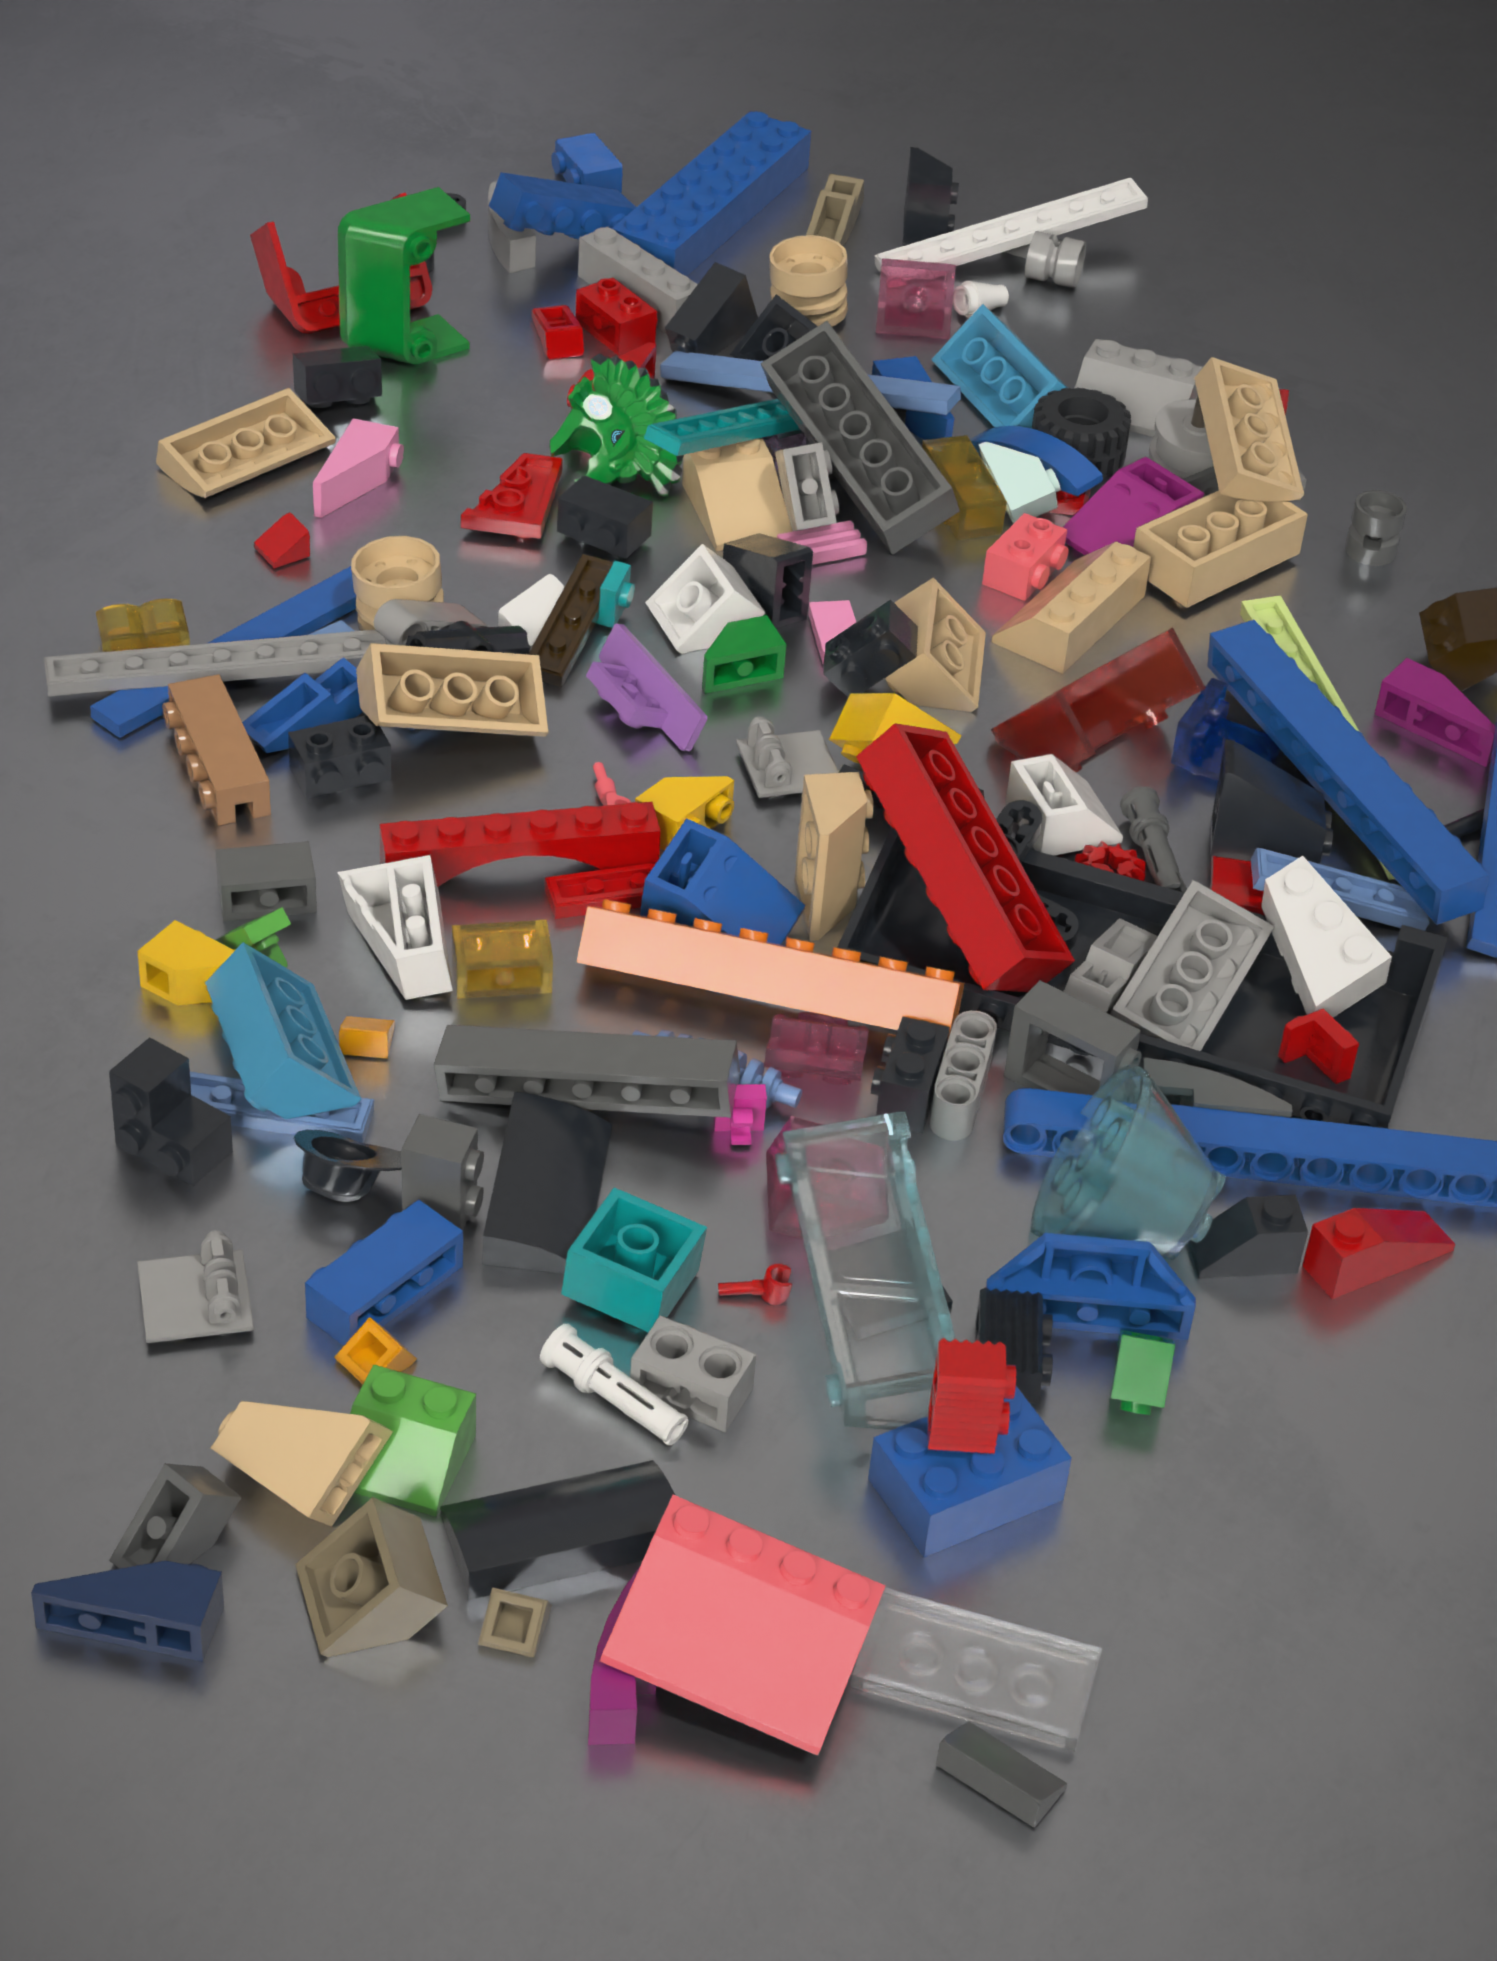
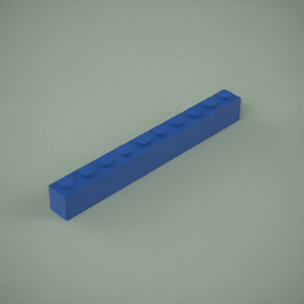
M1255 620L1210 633L1207 667L1314 788L1324 795V799L1432 921L1438 925L1483 909L1486 890L1489 885V874L1485 867L1469 854L1462 846L1458 837L1452 835L1438 820L1434 811L1423 804L1413 793L1410 785L1403 782L1389 767L1387 760L1378 755L1367 743L1363 734L1355 730L1344 718L1340 709L1337 706H1333L1321 693L1317 684L1310 681L1299 669L1295 660L1287 656L1276 644L1273 636L1266 633Z

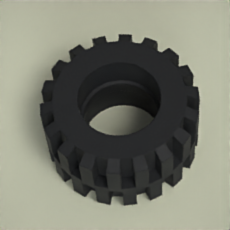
M1078 387L1074 389L1062 388L1060 391L1048 392L1047 396H1042L1038 403L1035 404L1032 429L1054 436L1076 449L1095 465L1103 474L1104 479L1106 475H1114L1124 465L1131 426L1130 411L1126 410V406L1122 402L1116 401L1115 397L1103 394L1101 391Z

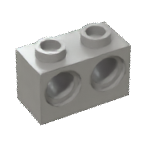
M660 1315L631 1358L630 1378L646 1387L654 1395L678 1412L685 1414L688 1418L726 1433L753 1390L756 1354L743 1349L737 1344L728 1343L698 1331L690 1325L678 1323Z

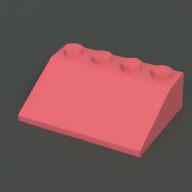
M672 1495L608 1639L600 1662L818 1756L886 1585L676 1495Z

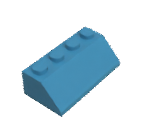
M984 304L976 310L931 359L954 385L961 386V392L994 427L1021 426L1032 429L1034 408L1038 400L1042 396H1047L1048 392L1068 388Z
M242 942L205 984L213 1002L211 1008L218 1016L223 1029L222 1037L229 1045L234 1061L232 1064L240 1074L245 1087V1098L256 1109L262 1112L270 1110L284 1119L355 1106L362 1098L314 984Z

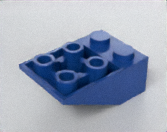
M686 818L645 879L640 915L647 917L649 909H656L677 914L675 923L693 926L695 918L722 923V933L739 936L740 928L769 933L767 942L783 945L805 910V904L729 837Z

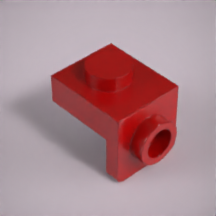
M1320 1009L1308 1015L1296 1017L1285 1025L1278 1057L1284 1063L1306 1055L1335 1084L1351 1078L1359 1042L1328 1012Z

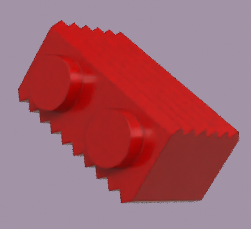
M943 1338L938 1341L927 1414L928 1449L995 1454L998 1435H1008L1010 1404L1009 1402H1004V1398L1014 1399L1016 1389V1366L1006 1365V1346L1002 1342L994 1345L990 1341L982 1344L979 1340L971 1343L967 1339L961 1343L957 1339L949 1342Z

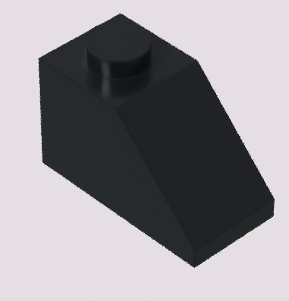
M1296 1194L1246 1197L1190 1233L1188 1244L1199 1279L1295 1274L1299 1270L1308 1229Z

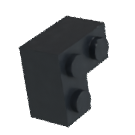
M149 1037L109 1071L115 1142L127 1153L136 1154L159 1167L166 1175L175 1176L194 1187L233 1152L231 1116L191 1095L189 1058Z

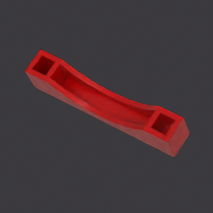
M630 802L617 805L583 806L555 810L541 809L530 812L493 813L490 815L446 817L443 819L418 821L405 820L379 824L380 864L430 855L437 887L474 867L497 860L521 856H553L573 859L603 870L657 862L659 860L661 830L653 802Z

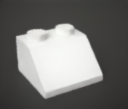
M701 544L645 602L675 649L681 654L709 648L728 622L759 617L765 614V611L735 568L704 544Z

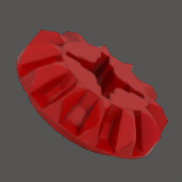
M1101 841L1098 847L1085 845L1083 852L1076 854L1075 862L1113 872V869H1117V874L1141 881L1145 880L1146 861L1137 858L1136 850H1123L1120 843L1116 846H1108L1104 841Z

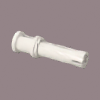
M569 1323L559 1326L546 1340L540 1353V1362L548 1368L557 1367L574 1380V1386L582 1393H593L595 1391L628 1417L663 1440V1443L667 1446L673 1445L683 1435L689 1422L685 1414L678 1412L646 1387L640 1385L616 1368L614 1360L604 1348L594 1349L577 1336V1330Z

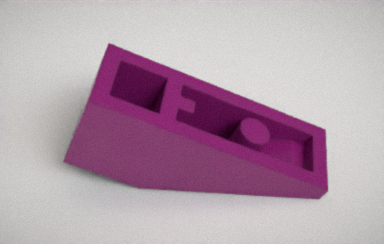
M1406 658L1382 680L1374 712L1375 715L1484 767L1490 764L1495 725L1445 675Z

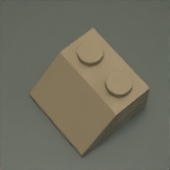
M374 1497L368 1500L295 1564L319 1652L326 1657L408 1640L448 1606L420 1517Z

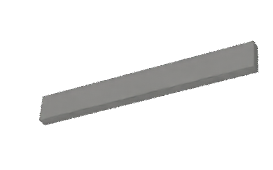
M375 629L44 657L48 696L163 687L168 686L170 683L217 674L220 675L222 681L302 675L304 673H324L343 657L357 668L370 643L393 644Z

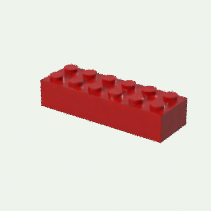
M895 723L856 756L864 770V781L877 794L885 809L884 817L886 821L897 831L906 847V858L918 869L927 886L926 894L928 898L941 911L948 924L947 932L950 938L961 948L970 964L969 972L971 977L983 990L1029 992L1039 981L1049 982L1075 961L946 731Z

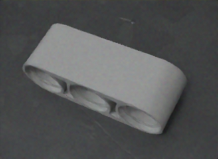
M401 599L389 600L378 609L374 618V628L393 645L403 646L406 645L408 636L415 635L418 631L446 630L448 626L457 621H467L473 628L489 626L460 604Z
M970 1010L962 1012L955 1018L936 1079L930 1128L934 1134L945 1140L957 1141L971 1134L990 1071L997 1024L991 1016L981 1011Z

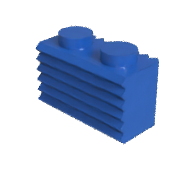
M596 133L562 138L555 141V152L551 156L552 167L556 174H562L566 182L615 189L622 193V163H619V159H616L613 152H610V149L605 146L604 142L602 143L601 139L596 136Z

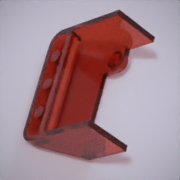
M1172 627L1087 673L990 730L998 745L1021 760L1053 754L1073 771L1078 772L1083 769L1080 762L1096 754L1094 750L1141 723H1143L1146 730L1169 718L1165 711L1166 709L1201 692L1206 687Z

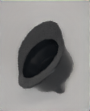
M323 1130L298 1131L294 1136L296 1145L304 1151L302 1165L303 1185L307 1189L335 1201L350 1202L358 1200L370 1192L381 1171L402 1170L401 1151L361 1143Z

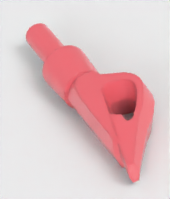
M595 763L593 765L597 779L595 790L603 806L630 803L631 801L628 798L617 795L614 781L607 777L603 763Z

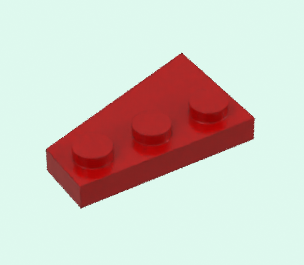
M523 453L500 476V483L492 491L486 489L479 496V504L474 509L467 508L461 514V528L515 535L519 538L531 537L541 539L562 474L563 458Z

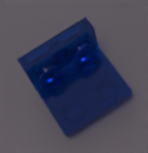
M1211 678L1178 722L1171 764L1187 769L1191 773L1200 774L1218 781L1225 739L1238 742L1271 763L1275 760L1281 749L1267 734L1226 719L1230 705L1229 702L1225 701L1228 683Z

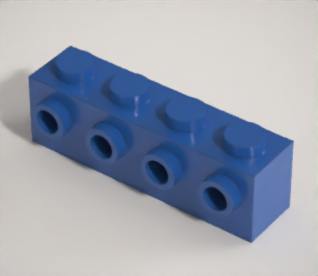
M503 172L499 175L489 203V207L504 220L503 224L512 230L523 232L525 228L535 229L537 232L548 236L554 235V232L564 233L568 237L579 240V237L592 233L598 228H613L636 208L632 202L615 189Z

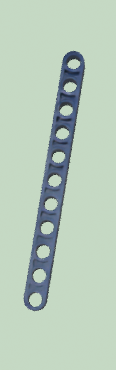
M1032 1088L1015 1090L1005 1100L1003 1142L1007 1148L1020 1154L1497 1208V1141Z

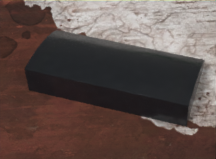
M514 1092L483 1233L482 1264L564 1274L569 1248L598 1208L612 1133L611 1123L589 1111L562 1101L534 1094Z
M654 1460L440 1506V1514L468 1599L472 1600L490 1596L492 1588L512 1591L643 1561L672 1495H675L660 1467Z

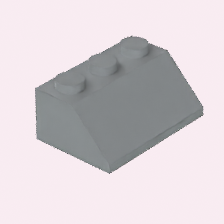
M1095 339L1084 357L1075 388L1098 390L1103 394L1115 397L1116 401L1122 402L1126 406V410L1130 411V431L1154 437L1156 435V416L1162 407L1179 400H1196L1198 393L1194 378L1203 366L1192 364V362L1186 359H1172L1157 355L1148 349L1138 350L1122 346L1113 340Z

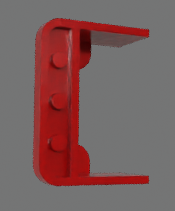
M401 193L392 199L400 198L407 195L406 193ZM274 221L264 224L253 232L250 237L266 292L293 327L305 334L340 327L339 285L306 293L299 273L286 265ZM425 261L410 266V310H414L425 305L432 296V284Z

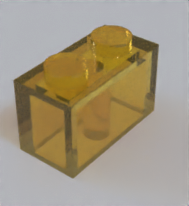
M547 920L452 925V965L457 999L552 993L553 954Z

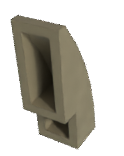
M829 174L825 189L820 191L806 235L827 237L839 242L844 247L853 230L864 200V180Z

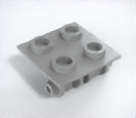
M756 717L750 723L747 739L736 740L737 747L759 798L802 793L804 775L839 773L820 730L774 735L773 723L764 717Z
M209 1232L201 1243V1254L137 1261L146 1343L254 1330L243 1249L233 1250L231 1239L223 1232Z

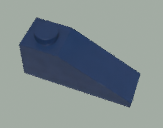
M167 1560L36 1583L31 1592L37 1629L201 1662L204 1661L224 1609L222 1571L212 1570L200 1564H182Z

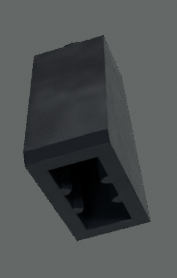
M717 262L712 265L665 326L670 348L673 352L682 351L685 353L716 355L747 333L758 316L746 275Z
M761 533L724 543L723 559L735 568L765 611L764 615L769 617L776 629L807 620L813 550L810 547Z

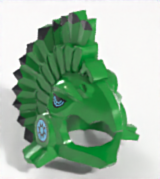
M598 353L591 358V366L594 372L593 380L589 381L588 378L583 377L568 396L572 410L549 442L550 455L554 457L566 454L572 450H580L592 456L588 460L587 475L585 476L611 485L618 479L619 483H630L636 480L637 475L640 474L644 480L651 482L658 495L668 497L671 484L680 482L682 474L680 466L684 455L676 456L645 440L644 436L648 425L677 419V410L669 403L667 392L661 390L658 379L650 378L646 368H638L632 360L624 362L617 356L607 358Z

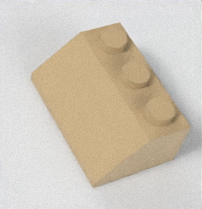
M932 578L895 602L918 626L917 657L885 679L892 691L897 694L900 693L913 705L972 712L978 708L986 632Z
M859 772L804 775L794 882L798 898L805 904V910L802 914L809 941H819L855 909L857 891L865 886V868L863 861H861V855L867 854L869 851V833L867 826H865V819L872 818L873 798L870 790H864Z

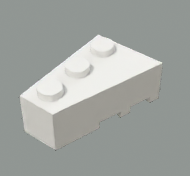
M422 856L337 872L349 916L405 1000L453 991L440 896L431 856Z
M1301 856L1265 879L1262 909L1267 922L1274 926L1272 930L1273 937L1281 956L1285 958L1292 976V985L1296 994H1299L1307 1015L1324 1009L1332 1017H1335L1386 983L1392 956L1304 856Z

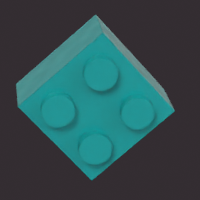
M614 1187L568 1250L561 1295L649 1332L660 1315L668 1317L698 1273L707 1227Z

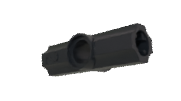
M467 621L454 622L446 630L418 631L415 635L408 636L405 645L514 654H529L531 648L528 644L527 632L519 625L473 628Z

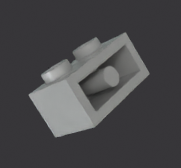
M822 442L775 451L783 498L792 531L837 523L835 515L839 514V503L835 490L831 491L828 477L829 474H832L831 459L828 450L823 449Z

